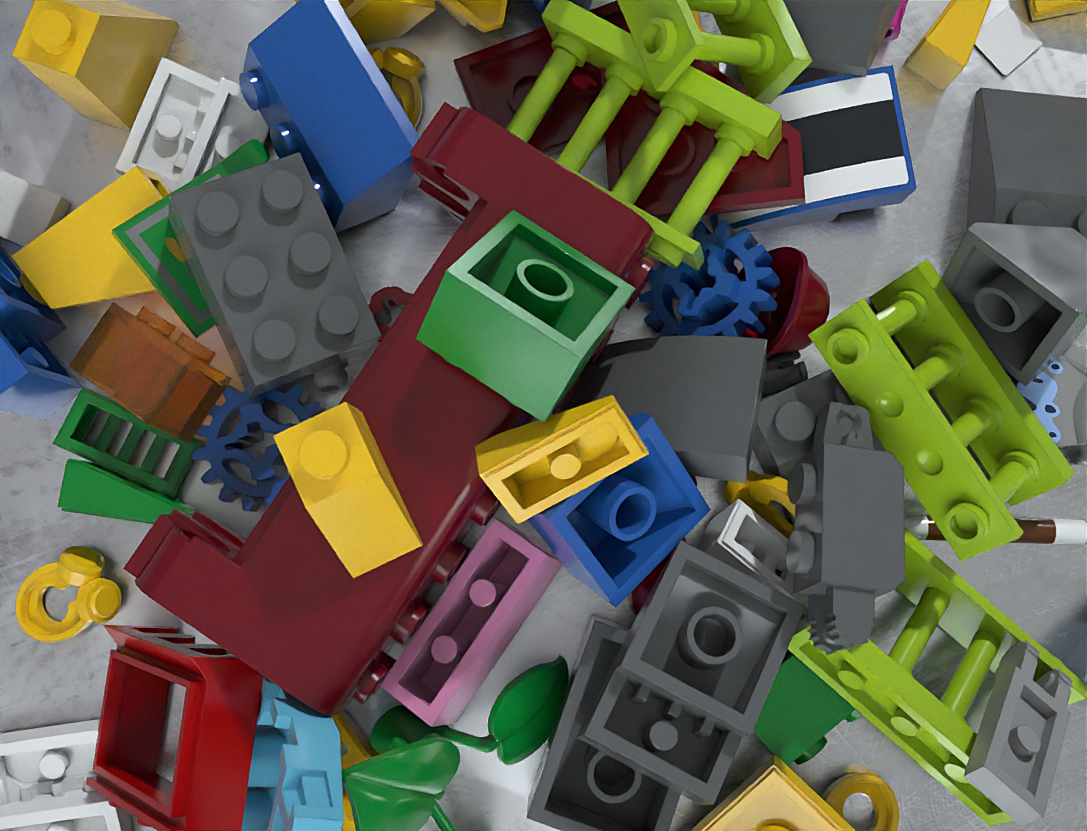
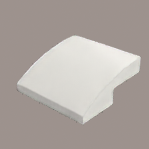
M162 57L115 170L120 175H124L135 166L154 171L172 193L222 162L248 141L257 139L264 146L270 129L259 110L254 111L248 106L239 84L224 77H221L219 82Z
M100 719L0 733V831H132L131 813L125 809L110 806L108 798L86 785L87 777H97V772L93 771L92 768Z

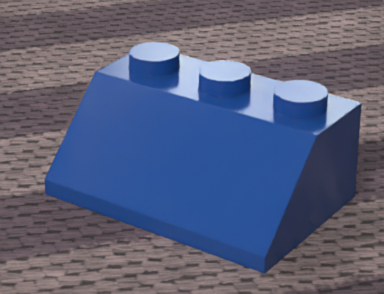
M300 0L248 44L243 73L239 76V84L248 106L254 111L259 110L268 125L271 142L279 159L300 152L335 233H338L395 210L413 175L409 167L413 162L410 151L420 137L339 1Z

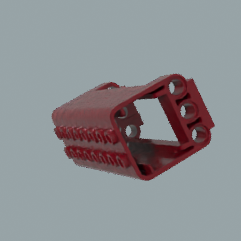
M446 102L443 103L410 151L413 162L409 167L420 178L421 183L418 186V190L440 204L461 225L339 403L347 402L362 411L423 546L353 578L305 508L290 475L248 538L223 526L201 510H196L193 515H187L180 509H174L171 514H160L123 568L136 577V586L149 598L304 704L329 716H336L354 700L364 705L371 694H375L378 691L381 683L397 661L388 653L396 641L403 645L409 637L412 638L432 610L434 604L425 599L435 582L441 585L446 581L449 582L471 549L464 545L462 541L474 523L486 527L499 509L501 502L479 475L475 446L494 435L539 420L525 410L511 404L504 396L469 373L450 364L440 354L416 339L446 270L512 210H515L636 288L624 307L627 310L632 307L650 278L648 275L656 263L647 257L655 236L654 229L639 214L483 114L465 106L457 110ZM618 318L590 358V362L594 363L606 347L614 333L613 328ZM580 375L553 410V415L565 409L579 386L577 382L581 377Z

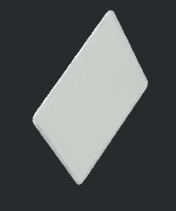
M1005 7L980 29L975 42L979 50L1005 76L1043 44L1010 7Z

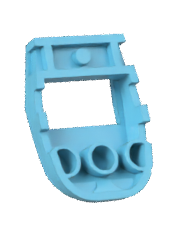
M263 676L241 831H341L344 814L340 733L333 717L312 709Z

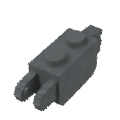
M829 402L819 410L812 451L794 465L790 474L788 496L790 502L796 504L795 530L790 535L786 549V565L789 572L793 573V595L808 597V624L811 625V628L807 630L811 635L809 640L813 641V647H818L826 652V655L835 653L838 650L843 651L852 648L854 645L868 643V638L873 636L871 630L875 628L871 624V621L875 619V598L893 591L905 580L904 467L892 453L874 450L868 408L858 405H846L840 402Z

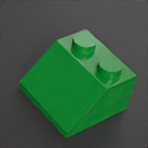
M512 210L446 270L416 339L440 354L450 364L469 373L504 396L511 404L525 410L544 423L572 387L636 288L515 210Z

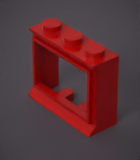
M103 625L117 644V648L110 651L92 768L93 771L97 772V777H87L86 785L108 798L110 806L125 809L136 816L138 824L153 827L157 831H241L263 675L234 655H226L227 650L221 646L195 644V636L177 634V628ZM170 681L186 687L172 782L156 774Z

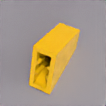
M35 0L12 55L80 115L130 132L161 58H167L180 25L176 20L121 1Z
M139 166L133 167L11 255L24 272L20 275V280L27 292L36 301L43 305H49L51 309L77 308L157 293V289L111 233L112 229L171 193L158 174Z

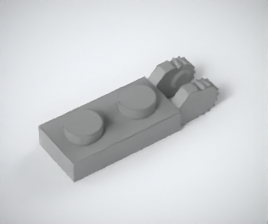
M1021 640L1019 643L1016 642L1014 646H1011L1005 652V655L1001 657V661L998 663L999 667H997L994 675L996 680L963 775L1021 827L1044 818L1071 713L1067 710L1071 694L1070 688L1073 686L1071 678L1059 668H1054L1052 671L1049 670L1046 674H1043L1037 683L1033 681L1038 663L1036 660L1039 658L1038 654L1040 652L1027 640Z

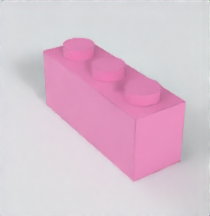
M494 518L380 686L431 727L456 723L563 566L561 561L514 526Z

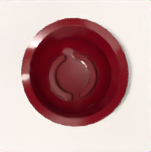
M780 247L768 251L774 260L768 267L772 268L779 277L780 285L773 289L765 290L778 304L775 311H760L757 318L766 328L762 334L753 332L749 328L742 334L746 338L767 339V356L803 350L811 345L813 342L808 334L826 323L830 307V295L827 285L808 265L806 255L796 248ZM744 267L737 273L740 281H746Z

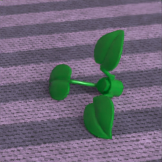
M559 655L552 662L533 666L508 683L497 696L490 711L487 725L489 735L485 737L452 729L448 725L431 727L404 705H398L387 710L375 723L370 735V744L379 755L342 770V783L351 803L356 831H419L430 816L441 831H456L436 801L444 796V789L451 782L459 767L460 753L457 746L453 743L485 753H490L497 748L498 759L505 765H513L532 755L548 740L569 681L568 665L565 658Z

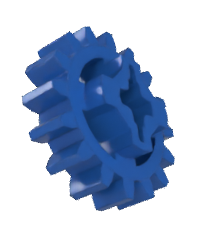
M721 220L714 234H712L704 223L700 221L694 228V237H692V239L700 243L705 259L699 270L697 271L682 261L677 269L660 262L661 264L658 269L651 270L648 275L650 277L648 283L652 286V290L639 295V302L651 311L644 318V321L653 331L660 333L658 337L689 335L743 337L742 334L748 328L760 334L765 331L766 328L757 317L760 311L776 310L778 304L765 290L773 289L780 285V280L773 269L768 267L774 261L763 245L757 246L758 242L749 230L744 228L736 234L727 221ZM735 259L742 262L746 281L738 279V269L734 265ZM673 298L680 301L677 312L682 316L681 322L678 321L674 313Z
M226 383L221 387L226 400L222 406L210 402H205L203 405L204 410L212 417V421L209 426H194L193 433L206 438V447L194 451L192 457L194 460L210 463L211 468L200 479L203 484H224L218 497L222 502L233 503L242 494V510L257 512L263 498L267 508L270 506L289 478L287 466L276 442L266 447L265 455L244 450V448L254 447V443L264 440V432L276 435L297 425L292 423L284 424L279 421L277 410L273 408L272 402L288 407L296 415L300 423L327 410L318 401L305 406L304 403L310 390L298 383L287 394V384H284L252 398H248L246 391L240 392L237 388ZM240 414L241 419L230 435H227L233 421ZM230 463H242L250 468L251 480H256L257 486L240 478L232 469Z

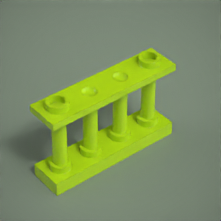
M550 0L541 17L553 40L551 47L554 52L509 122L506 130L528 142L575 66L582 67L587 61L600 69L601 67L606 69L604 76L607 82L557 162L644 218L655 232L649 250L651 256L674 269H677L682 261L698 271L705 260L700 243L689 236L740 156L746 157L754 150L757 152V155L767 160L770 158L782 139V114L690 65L666 92L656 91L632 34L568 0ZM642 89L647 92V95L660 101L658 105L662 111L610 192L579 173L629 95L636 96L639 90ZM694 121H697L710 129L714 128L717 130L714 136L718 142L667 223L634 206L637 198L684 125L691 126Z
M617 0L656 91L666 92L695 59L736 65L750 97L760 103L771 104L812 62L783 0ZM691 10L713 14L721 34L700 31Z
M926 259L869 297L879 312L875 315L865 299L862 298L808 334V336L853 403L868 408L872 431L884 449L892 453L904 467L905 480L962 562L1019 539L1024 533L1005 506L1007 501L1011 507L1067 483L1075 472L929 260ZM894 335L916 366L915 369H912L891 339V336ZM930 390L933 391L952 419L953 423L951 425L928 393ZM969 445L991 476L989 481L967 450Z
M905 528V580L896 589L913 602L916 607L889 654L884 653L868 639V643L854 645L852 648L843 651L838 650L835 653L826 655V652L818 647H813V641L809 640L811 635L807 630L811 628V625L808 624V615L800 619L788 650L986 824L994 826L1014 821L963 776L977 733L967 725L964 717L988 670L990 669L995 673L997 667H999L998 663L1001 661V657L1005 655V652L1011 646H1014L1016 642L1019 643L1021 640H1027L1040 652L1038 654L1039 658L1036 660L1038 663L1033 681L1037 683L1043 674H1046L1049 670L1052 671L1054 668L1062 670L1073 681L1071 683L1073 686L1070 688L1071 694L1068 705L1087 699V685L1072 673L1061 660L1051 655ZM937 625L967 649L940 700L915 680L911 673Z

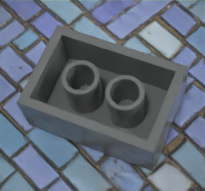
M300 152L169 195L168 220L248 398L364 353L382 336Z
M594 614L591 615L528 797L526 818L560 831H669L681 794L576 738L631 629L630 627Z

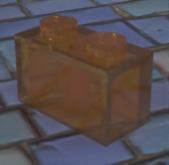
M112 302L69 366L144 423L190 443L232 378L210 364L217 353L184 332L181 333L177 341L173 339L171 335L177 326L145 306L135 315Z

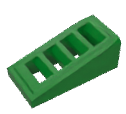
M82 386L52 444L175 498L194 460L192 453L200 448L203 441ZM102 409L110 413L93 446L83 440L99 410ZM124 419L132 423L133 426L118 455L115 456L106 451L120 423ZM145 430L156 434L141 466L138 467L129 463ZM168 440L180 446L164 478L153 474L152 471Z
M71 458L66 462L58 507H61L62 511L154 524L160 514H171L174 509H180L187 515H193L196 510H200L94 462Z

